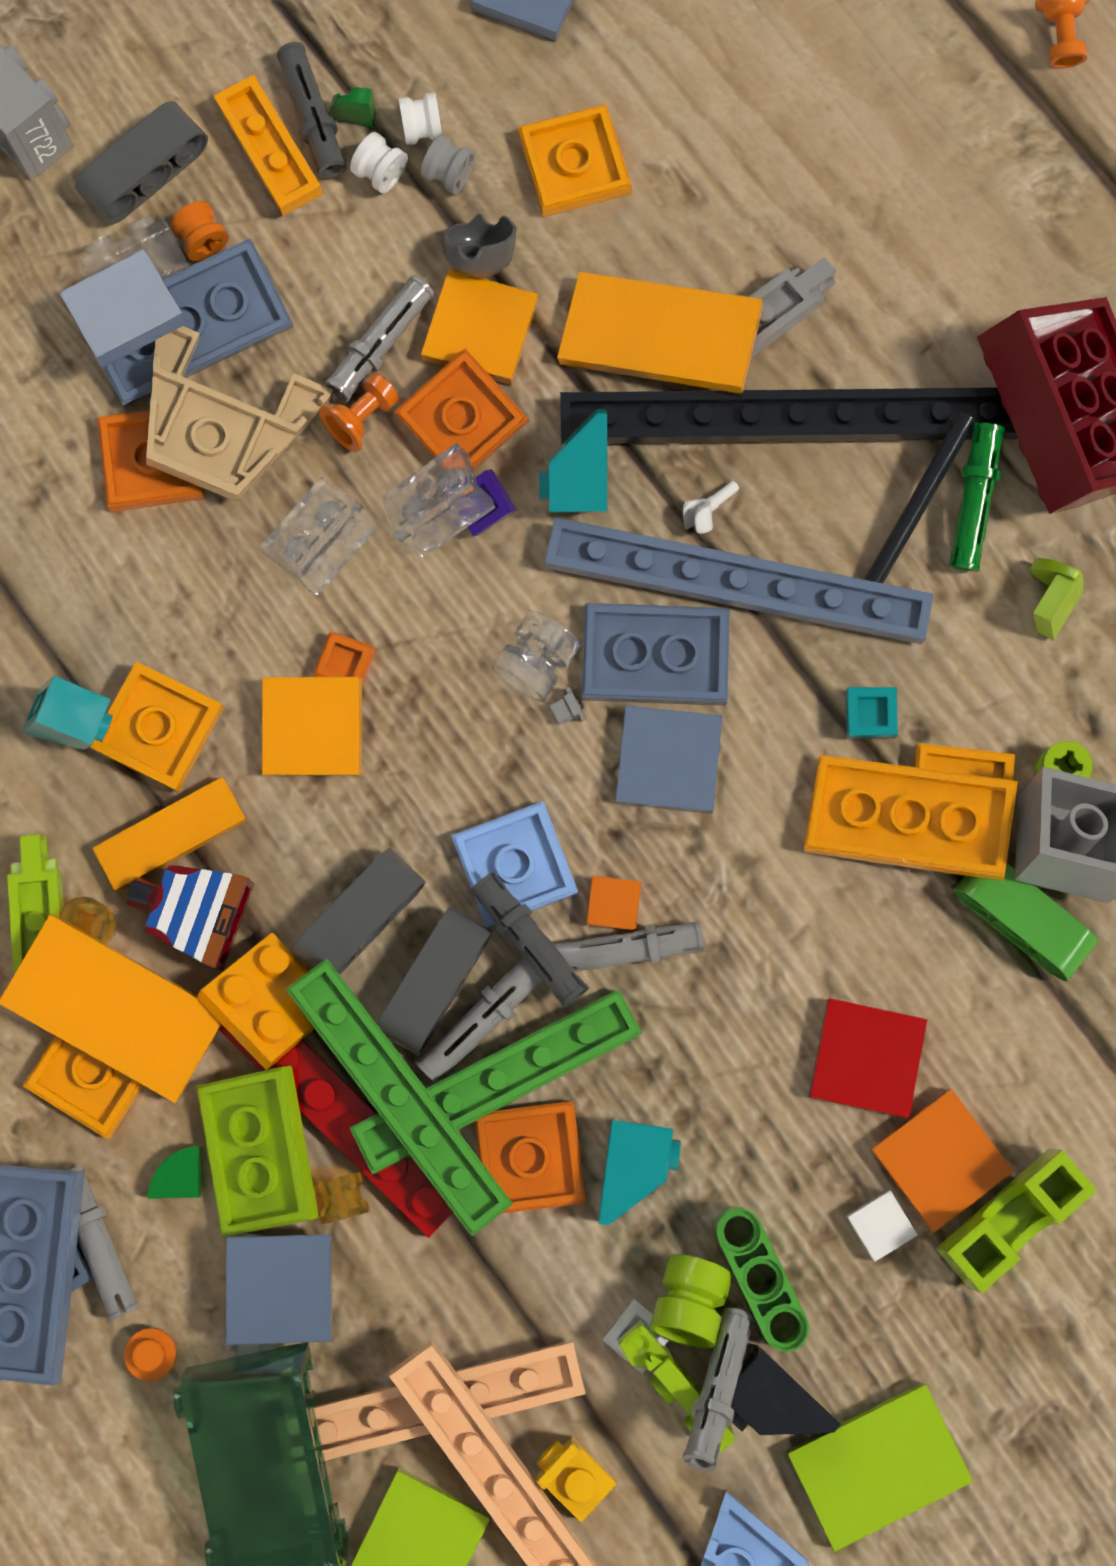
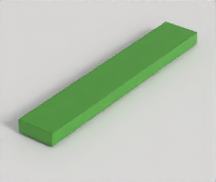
M327 958L286 988V992L471 1237L513 1205L500 1185Z
M618 989L426 1089L455 1128L460 1130L639 1037L642 1031ZM378 1113L350 1127L351 1133L372 1175L410 1156Z

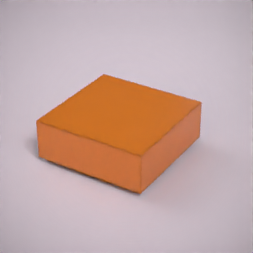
M330 631L313 677H361L363 687L376 654V648Z
M592 875L586 926L636 931L642 881Z

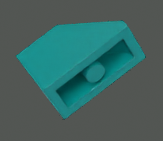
M596 409L549 457V470H539V499H549V512L607 511L606 409Z
M53 676L39 688L21 732L85 750L93 744L94 740L103 741L113 715L106 713L111 699Z
M611 1120L598 1224L610 1225L667 1181L668 1170L677 1171L681 1140L672 1139V1128Z

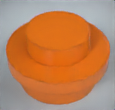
M146 1328L138 1331L130 1338L124 1352L126 1367L134 1377L142 1381H156L163 1378L172 1370L177 1359L175 1341L166 1331L159 1328Z

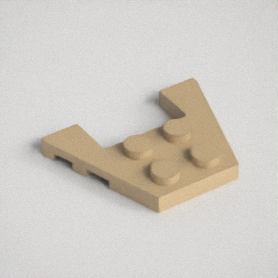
M182 326L155 340L146 465L237 502L317 417L319 409L323 405L329 404L333 389L293 373L276 414L272 415L183 377L199 343L200 333Z

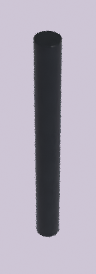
M963 412L958 413L864 580L884 584L974 426L976 420L970 415Z

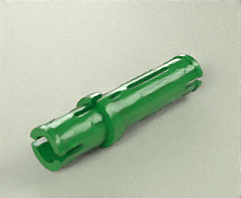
M990 423L974 424L968 463L962 467L961 476L965 478L963 494L959 507L953 549L948 567L958 570L980 571L981 553L986 535L992 493L995 482L1000 481L1001 471L997 469L1005 427Z

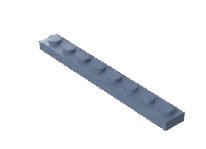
M556 517L554 518L545 559V568L921 645L926 639L934 595L903 587Z

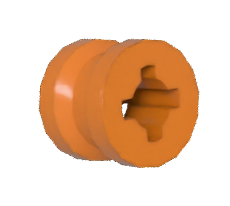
M196 201L184 206L174 214L169 224L174 236L184 241L183 249L189 260L202 261L217 254L224 248L229 239L224 226L214 221V210L206 201Z

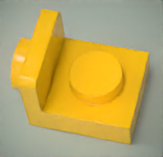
M573 1436L564 1445L558 1440L554 1441L536 1462L541 1468L536 1474V1483L543 1490L547 1488L581 1523L617 1484V1480Z

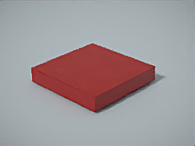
M831 998L827 999L808 1097L897 1117L910 1118L928 1019Z

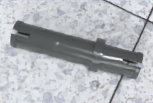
M300 42L287 43L279 48L277 58L281 63L291 96L302 122L300 127L302 139L310 145L318 167L319 176L325 179L335 178L347 169V163L342 156L335 136L338 131L336 122L333 117L327 114L318 84L306 56L304 45ZM302 83H303V85H304V88H305L307 97H306V95H305V92H304Z
M495 871L483 877L470 890L471 894L475 896L496 922V931L502 937L507 936L517 947L525 960L551 989L563 1008L571 1005L589 989L588 985L575 973L558 949L536 925V922L530 916L532 914L531 909L526 904L521 905L514 898Z

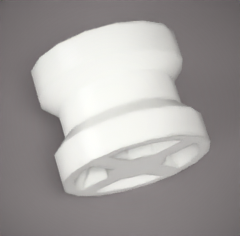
M435 92L427 93L423 99L414 101L409 97L398 98L406 146L415 145L419 139L429 138L434 141L437 136L442 134Z
M373 132L356 149L351 160L350 170L359 178L367 177L370 179L373 188L384 194L393 188L400 179L407 165L408 156L399 148L391 149L388 147L385 138Z

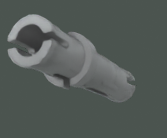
M412 275L360 340L352 341L347 348L349 354L324 382L326 387L333 389V394L345 402L349 401L351 395L370 372H377L381 368L383 356L400 335L404 333L426 303L434 297L435 294L431 287L421 278ZM403 308H405V309L403 310V312L399 315V317H398V318L394 321V323L390 326V328L385 332V330H386V329L388 328V326L393 322V320L397 317V315L401 312V310H402Z
M699 920L655 928V924L645 925V930L553 944L575 972L650 960L651 964L661 963V958L704 952Z
M522 957L520 962L492 989L487 986L481 991L484 996L421 1059L415 1062L417 1066L435 1084L440 1082L504 1018L509 1021L515 1015L512 1010L540 982H543L525 958ZM512 986L516 987L515 991H513L487 1018L482 1017L483 1014L506 991H508ZM474 1023H477L478 1027L449 1055H446L445 1051Z
M81 1165L72 1168L69 1171L84 1172L85 1169L84 1166ZM85 1175L78 1241L110 1322L123 1316L116 1299L117 1294L120 1295L127 1313L141 1308V1306L137 1303L111 1236L104 1223L103 1218L107 1216L104 1206L98 1207Z
M725 1308L722 1311V1319L716 1343L710 1357L700 1398H696L693 1401L691 1408L694 1421L682 1459H685L684 1462L700 1470L712 1471L716 1469L717 1457L725 1427L730 1426L734 1418V1410L731 1408V1404L742 1369V1362L751 1328L755 1322L751 1314L737 1308Z

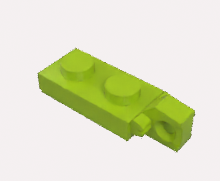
M41 834L19 836L21 862L12 863L11 874H7L14 974L48 916L54 914L65 921L62 871L59 870L58 859H49L47 837H43Z
M640 1320L618 1339V1344L632 1367L647 1368L648 1371H652L655 1374L650 1379V1382L669 1405L677 1400L688 1413L684 1422L691 1431L694 1421L691 1408L693 1401L696 1398H700L702 1389L668 1348L663 1346L644 1322ZM731 1425L725 1427L719 1450L721 1453L735 1441Z

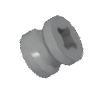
M440 134L432 142L424 157L421 177L430 182L438 180L444 183L445 190L456 195L464 187L472 172L476 153L467 147L461 149L454 147L451 139Z

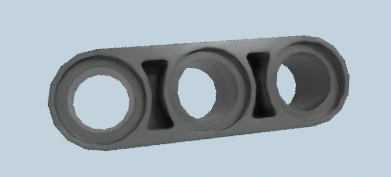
M166 102L156 108L87 165L77 177L75 189L108 224L118 223L194 162L205 150L208 136L176 102Z
M388 848L296 940L290 952L309 971L327 958L338 974L341 975L419 894L426 881L396 852Z
M452 907L446 910L377 1022V1025L389 1040L415 1056H419L483 953L493 932Z

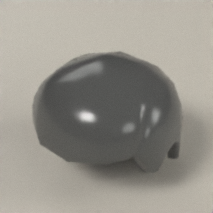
M477 214L468 224H455L446 229L443 241L444 256L448 263L460 273L477 278L492 277L509 266L515 248L517 227L509 217L504 215L497 224L493 225L488 223L482 214Z

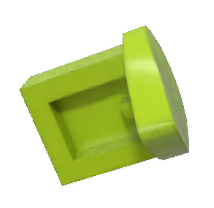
M1036 558L1029 571L1049 587L1033 612L1036 632L1054 641L1084 593V579L1082 572L1074 567L1052 559Z

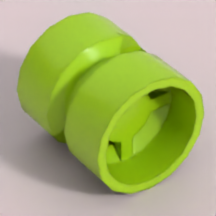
M679 1254L670 1255L662 1279L664 1290L668 1295L657 1299L649 1326L650 1330L660 1337L682 1345L701 1349L713 1348L722 1319L714 1308L724 1306L733 1277L731 1272L716 1263L698 1257Z

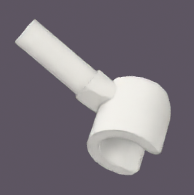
M731 481L707 499L686 501L683 505L684 529L695 526L696 533L699 534L711 531L713 528L712 511L716 510L720 504L739 491L738 484Z

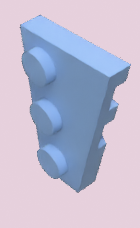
M726 1491L701 1566H807L809 1564V1560L730 1492Z

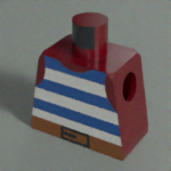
M168 865L161 884L136 877L130 886L126 904L150 912L145 925V932L214 969L224 971L255 883L248 877L238 874Z

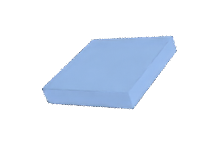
M544 801L452 835L471 889L483 877L495 871L514 898L521 905L526 904L531 911L578 894ZM475 898L485 927L488 929L497 925L483 905Z

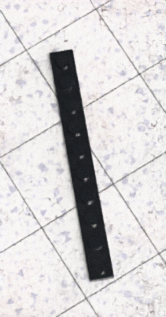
M997 387L743 390V394L728 391L560 392L561 444L596 409H606L607 444L943 440L959 412L973 417L976 420L975 423H990L1005 427L1003 439H1018L1010 417L1002 406L1001 395ZM973 427L966 440H972Z

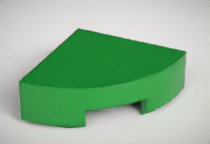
M355 87L350 89L349 95L341 96L340 93L335 94L332 98L328 115L333 117L334 120L373 128L376 109L372 90Z
M202 1146L184 1148L167 1157L159 1165L150 1181L147 1199L201 1197Z

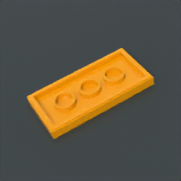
M579 272L557 359L560 365L743 394L762 315L763 300L760 298Z
M819 755L804 851L806 853L1004 881L1018 781Z
M54 914L48 916L0 998V1005L174 1103L179 1100L222 1025L197 999V995Z

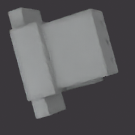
M570 687L566 688L568 694L563 699L549 705L559 725L580 717L582 722L587 720L582 711L584 706L580 698L575 697Z

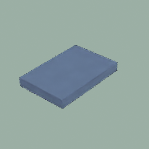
M585 603L582 701L726 706L728 701L730 608Z

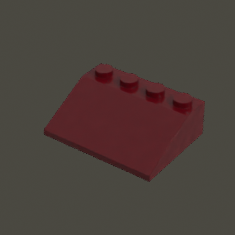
M1107 297L1018 310L977 336L983 351L985 364L992 373L1001 395L1002 406L1010 417L1019 439L1020 450L1027 459L1037 484L1038 494L1045 503L1048 513L1053 514L1077 508L1116 494V319Z

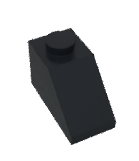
M759 1345L742 1362V1369L731 1404V1408L734 1410L732 1423L742 1432L748 1425L759 1435L834 1433L841 1426L824 1407Z

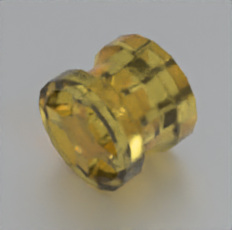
M83 896L74 898L64 906L59 918L76 927L82 918L81 914H83L84 918L81 925L77 926V928L105 944H108L114 937L117 927L116 916L111 908L94 898Z
M361 1171L313 1184L315 1195L320 1198L322 1209L318 1214L320 1224L370 1212L369 1203L362 1198L360 1186L363 1183Z

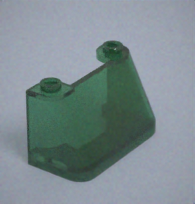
M309 1342L186 1367L181 1377V1386L173 1388V1402L177 1418H185L210 1536V1540L205 1542L207 1566H346L350 1541L345 1518L339 1519L338 1502L334 1503L314 1409L317 1399L315 1390H311L308 1370H313L314 1367Z

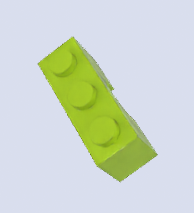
M1047 1149L935 1249L969 1289L984 1293L1021 1259L1017 1254L1030 1239L1052 1224L1060 1225L1098 1190L1063 1150Z

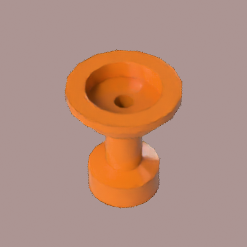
M1090 0L1035 1L1036 10L1043 13L1048 21L1056 22L1057 44L1049 49L1051 67L1060 69L1080 65L1087 60L1086 43L1076 40L1074 19L1083 13L1085 5Z
M372 373L362 383L365 394L351 407L348 408L345 405L336 404L333 407L323 405L319 409L320 419L328 432L342 446L352 452H358L363 447L361 439L364 436V427L362 422L377 408L387 412L399 402V397L394 387L378 373Z

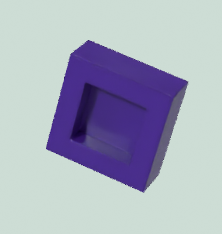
M492 469L485 470L449 495L450 500L473 537L481 535L517 511Z

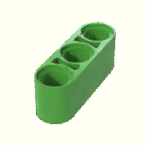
M1006 863L1004 881L964 876L954 888L955 895L966 906L1042 968L1062 981H1069L1099 943L1097 937L1087 927L1035 885L1015 881V869L1008 863Z
M732 1206L723 1209L718 1213L713 1222L714 1238L745 1304L755 1320L759 1333L771 1347L778 1351L791 1352L797 1350L804 1345L808 1337V1320L760 1220L754 1213L743 1207ZM735 1216H743L747 1219L751 1228L748 1239L738 1245L728 1243L724 1235V1227L727 1221ZM757 1264H767L773 1273V1281L770 1287L761 1292L752 1291L747 1283L749 1270ZM781 1312L792 1313L796 1321L793 1334L785 1339L774 1338L770 1331V1323L773 1317Z

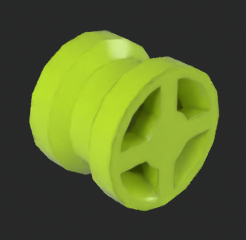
M1061 741L1051 746L1038 757L1035 764V775L1042 767L1090 778L1093 771V761L1089 752L1081 744L1074 741ZM1066 758H1068V762L1070 763L1072 768H1075V770L1069 768L1068 764L1066 763Z

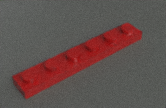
M221 1025L219 1031L260 1071H266L236 1038ZM301 1040L268 1070L292 1066L300 1111L396 1207L430 1238L452 1215V1210L411 1156L372 1175L351 1133L350 1127L377 1113L308 1044Z

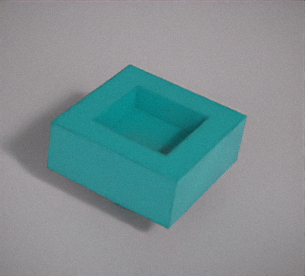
M848 687L846 689V739H895L898 736L897 687Z

